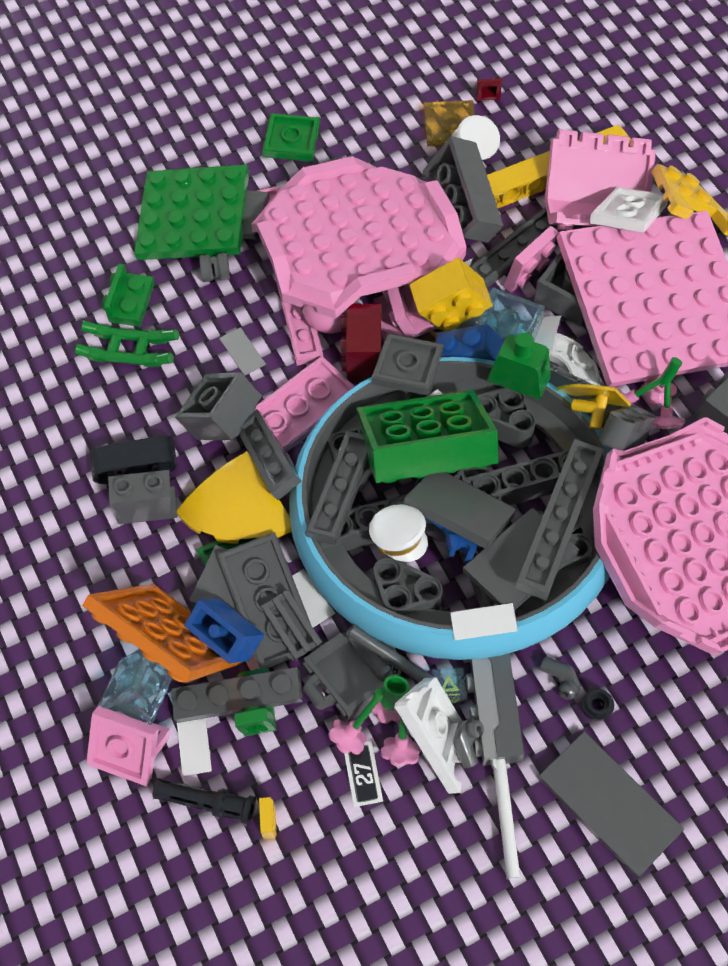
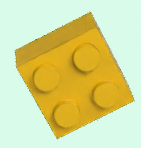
M459 257L409 285L418 313L444 332L458 328L461 323L472 317L482 315L485 310L493 306L484 279Z

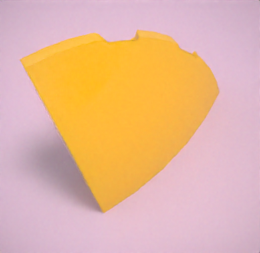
M248 451L214 472L186 498L177 510L178 517L197 534L204 532L213 535L218 542L238 544L240 539H258L274 532L278 538L292 532L290 517L281 501L271 495Z

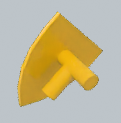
M569 384L556 388L557 391L586 399H573L571 408L573 411L592 413L589 424L590 429L601 430L607 404L631 407V403L614 387Z

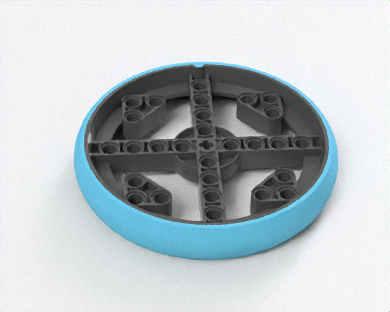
M441 357L430 394L437 389L442 394L474 390L498 430V440L518 448L529 446L533 440L536 426L555 443L561 452L492 471L486 467L460 469L448 474L481 491L490 492L488 495L508 505H514L553 493L574 439L604 449L581 508V517L580 515L578 516L570 537V541L579 549L578 552L582 555H576L557 572L547 601L531 595L514 611L518 631L454 640L450 613L452 611L439 610L442 604L443 589L438 579L403 562L387 557L375 563L373 582L354 563L347 551L374 543L369 534V527L364 526V524L370 523L374 515L383 508L403 504L408 494L350 509L342 530L346 533L340 535L337 545L306 537V529L346 431L362 434L357 407L422 398L427 395L372 384V377L346 392L324 413L307 437L296 462L295 470L302 482L290 491V523L298 555L310 579L327 602L351 624H355L370 636L387 645L413 654L440 659L467 660L501 656L522 650L547 639L576 619L593 602L610 577L595 548L593 507L606 456L612 449L599 442L601 430L589 428L591 417L587 412L573 411L571 408L573 399L567 394L557 391V387L548 382L541 399L538 400L488 382V376L495 361L468 357ZM369 463L357 492H360L365 487L372 475ZM423 477V478H418L417 481H416V483H415L414 488H415L425 477ZM510 483H515L519 486H512ZM425 519V532L431 537L446 543V537L442 529ZM478 545L476 550L482 551L484 548ZM458 550L465 566L467 564L464 562L466 553ZM388 574L394 576V578L391 580H385L381 578L382 576ZM470 579L480 607L492 606L495 602ZM424 593H431L435 597L431 599L423 598L421 595ZM398 601L402 602L405 605L396 608L392 607L390 604Z

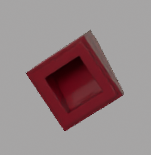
M502 78L477 80L474 87L476 101L500 100Z

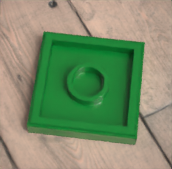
M271 113L262 150L263 157L313 162L320 129V117Z

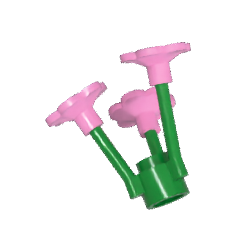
M397 675L388 676L383 683L382 689L375 690L373 698L355 721L344 722L337 719L332 723V729L328 733L329 738L337 744V748L341 752H352L358 755L364 750L363 745L367 739L365 734L361 732V725L372 712L377 714V718L381 723L387 724L392 720L399 722V733L395 737H388L384 740V747L381 748L382 758L390 760L392 765L399 767L406 763L415 764L418 762V754L421 753V749L417 742L412 741L406 734L407 726L394 707L395 703L410 690L407 680Z

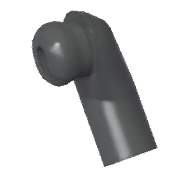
M546 656L542 662L541 671L558 677L560 696L566 700L573 699L575 695L579 694L581 687L573 667Z
M474 718L464 720L453 739L463 768H470L478 763L472 744L479 735H483L484 726L481 721Z

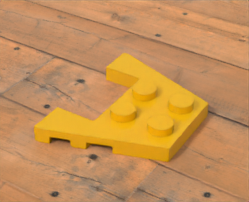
M661 164L655 166L651 172L658 188L662 190L664 187L665 189L662 197L665 202L670 201V205L667 208L671 214L687 220L694 211H708L710 217L722 233L728 236V213L699 185L700 181L690 173L684 175L671 165L669 167Z

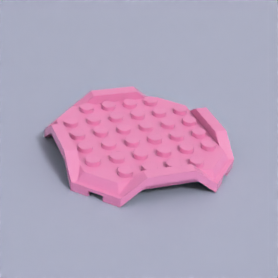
M353 156L303 167L276 193L252 223V232H258L272 263L282 301L298 307H302L304 303L317 308V313L335 319L361 296L411 284L455 258L459 257L463 260L466 256V244L457 212L437 180L427 182L417 179L416 176L385 167L377 168Z
M704 417L666 437L625 451L613 448L607 453L593 507L595 548L625 606L655 628L716 656L728 650V434L723 432L724 426Z

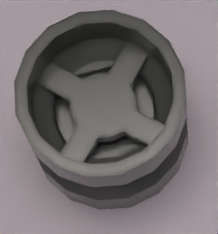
M227 252L218 253L214 257L208 254L200 255L203 282H211L214 278H220L221 280L230 279Z

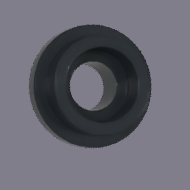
M591 689L582 698V711L591 720H606L614 710V700L603 689ZM592 702H600L603 709L595 710L592 707Z

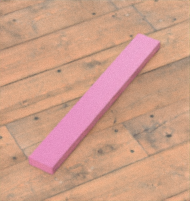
M280 186L257 191L268 192L270 202L280 190ZM278 287L296 364L298 366L312 363L321 355L323 356L318 332L306 321L303 315V306L298 307L282 301Z

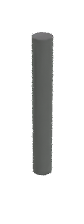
M355 624L348 630L347 635L416 681L420 682L424 678L433 677L390 647L367 634Z

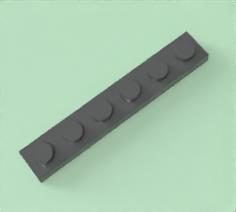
M577 439L573 440L516 582L515 589L547 601L604 449Z

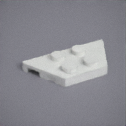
M436 677L424 678L400 698L394 707L448 794L460 793L462 783L454 776L455 763H461L453 739L462 720Z

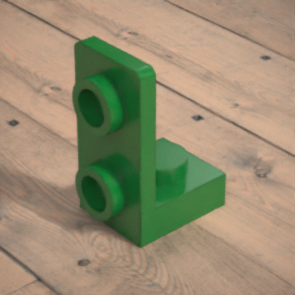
M260 668L240 672L238 674V677L266 673L270 671L268 668ZM250 706L245 708L244 712L234 714L235 727L245 737L277 731L274 707Z

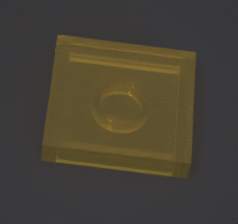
M473 100L424 102L423 110L427 147L443 146L465 118L475 115Z

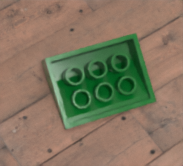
M474 390L357 407V415L367 449L368 461L376 483H392L398 479L423 478L429 474L454 473L460 469L484 468L491 464H498V430Z

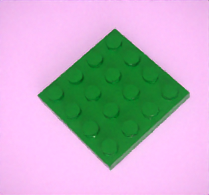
M247 164L147 171L134 251L136 259L200 257V255L207 254L209 256H217L218 253L227 252V255L240 254L249 180Z

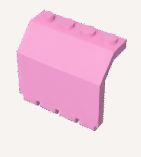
M558 129L556 139H552L550 144L545 191V205L549 224L557 225V230L560 231L573 230L574 227L589 228L602 226L590 223L591 213L616 187L651 192L653 180L651 171L654 169L656 150H651V139L633 137L630 147H628L629 137L606 135L605 144H603V134L581 132L580 139L577 141V131Z

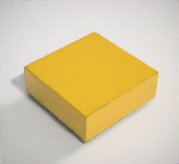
M271 797L259 798L261 835L264 840L275 839L277 829L274 801Z

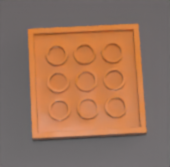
M155 584L88 594L82 605L92 613L91 616L94 620L110 626L116 631L118 638L124 642L134 644L142 651L141 653L146 659L159 663L168 670V675L176 681L186 683L242 663H228L184 627L192 611Z

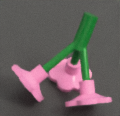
M672 357L661 377L645 381L646 383L637 391L632 390L624 394L617 386L614 387L630 403L639 400V396L643 395L650 406L661 405V416H656L652 427L670 429L681 428L685 424L684 418L673 416V406H670L672 397L677 393V387L671 381L682 365V361L679 358Z

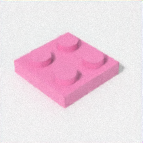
M550 226L514 259L503 286L510 293L518 287H525L536 270L541 272L550 261L548 256L557 246L555 240L559 232Z

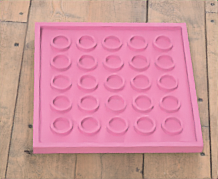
M708 211L694 212L687 220L676 215L656 218L644 233L608 226L560 231L556 239L607 387L657 379L661 377L672 357H677L682 361V365L676 375L728 366V262Z

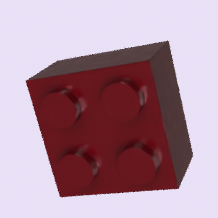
M352 304L347 308V315H341L342 372H347V380L351 383H361L372 377L381 353V304Z

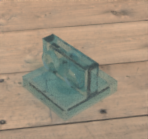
M138 649L119 661L98 706L115 712L121 711L131 718L152 725L173 678L168 675L167 669L159 663L146 659L142 655V651Z

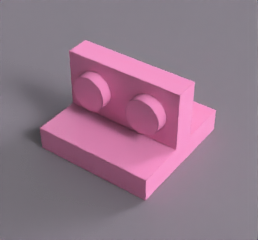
M410 284L404 287L383 291L384 295L373 299L374 304H381V331L384 342L387 333L416 338L438 329L436 325L418 313Z
M98 706L92 713L86 765L147 786L152 779L155 757L169 739L170 729L113 708L109 710Z

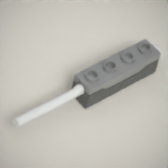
M510 653L483 659L463 660V662H469L471 674L465 675L467 693H473L475 705H469L470 718L481 721L484 726L483 735H479L473 743L476 757L481 756L482 766L491 765L493 768L507 879L520 878L506 764L522 762L524 750Z

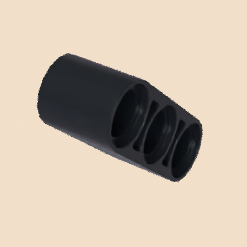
M156 436L105 445L90 451L92 479L97 484H109V476L169 470V473L177 469L174 440L169 436Z

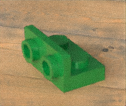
M118 264L116 272L112 273L110 277L109 293L104 296L102 308L106 311L109 322L141 327L155 285L154 278L127 273L125 264Z

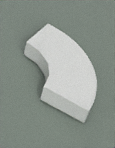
M556 333L550 361L557 363L565 371L593 385L600 386L599 370L594 359L589 357L583 350V346L578 342Z

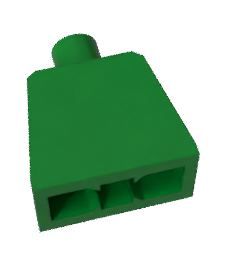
M523 332L517 336L509 334L496 357L487 381L540 400L551 378L549 349L542 344L534 342L533 336L529 333Z

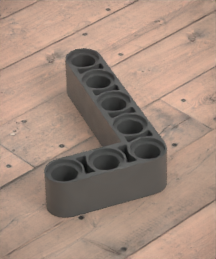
M550 363L551 378L549 383L555 387L569 384L593 385ZM568 395L572 399L586 400L579 397ZM632 403L631 407L607 404L602 423L603 430L598 440L611 449L623 451L643 445L656 417Z

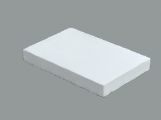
M616 187L591 213L590 223L644 233L667 206L668 202L664 201L663 194Z

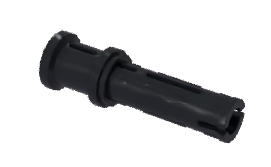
M160 777L156 780L152 792L153 799L165 800L212 812V816L216 819L227 817L239 820L245 826H249L256 804V796L249 795L246 798L230 794L228 789L223 788L217 792Z

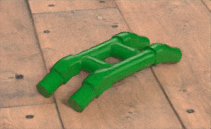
M83 320L81 331L102 339H110L108 348L105 350L77 343L74 354L87 357V359L96 362L107 361L144 365L145 367H159L164 364L173 363L174 356L171 352L162 354L146 353L148 342L151 344H164L168 341H175L179 339V332L177 329L143 331L113 328ZM121 339L137 341L134 353L118 352Z

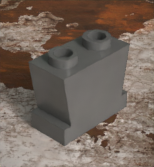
M169 470L108 477L109 504L116 511L118 524L178 518L177 492L175 486L170 487Z

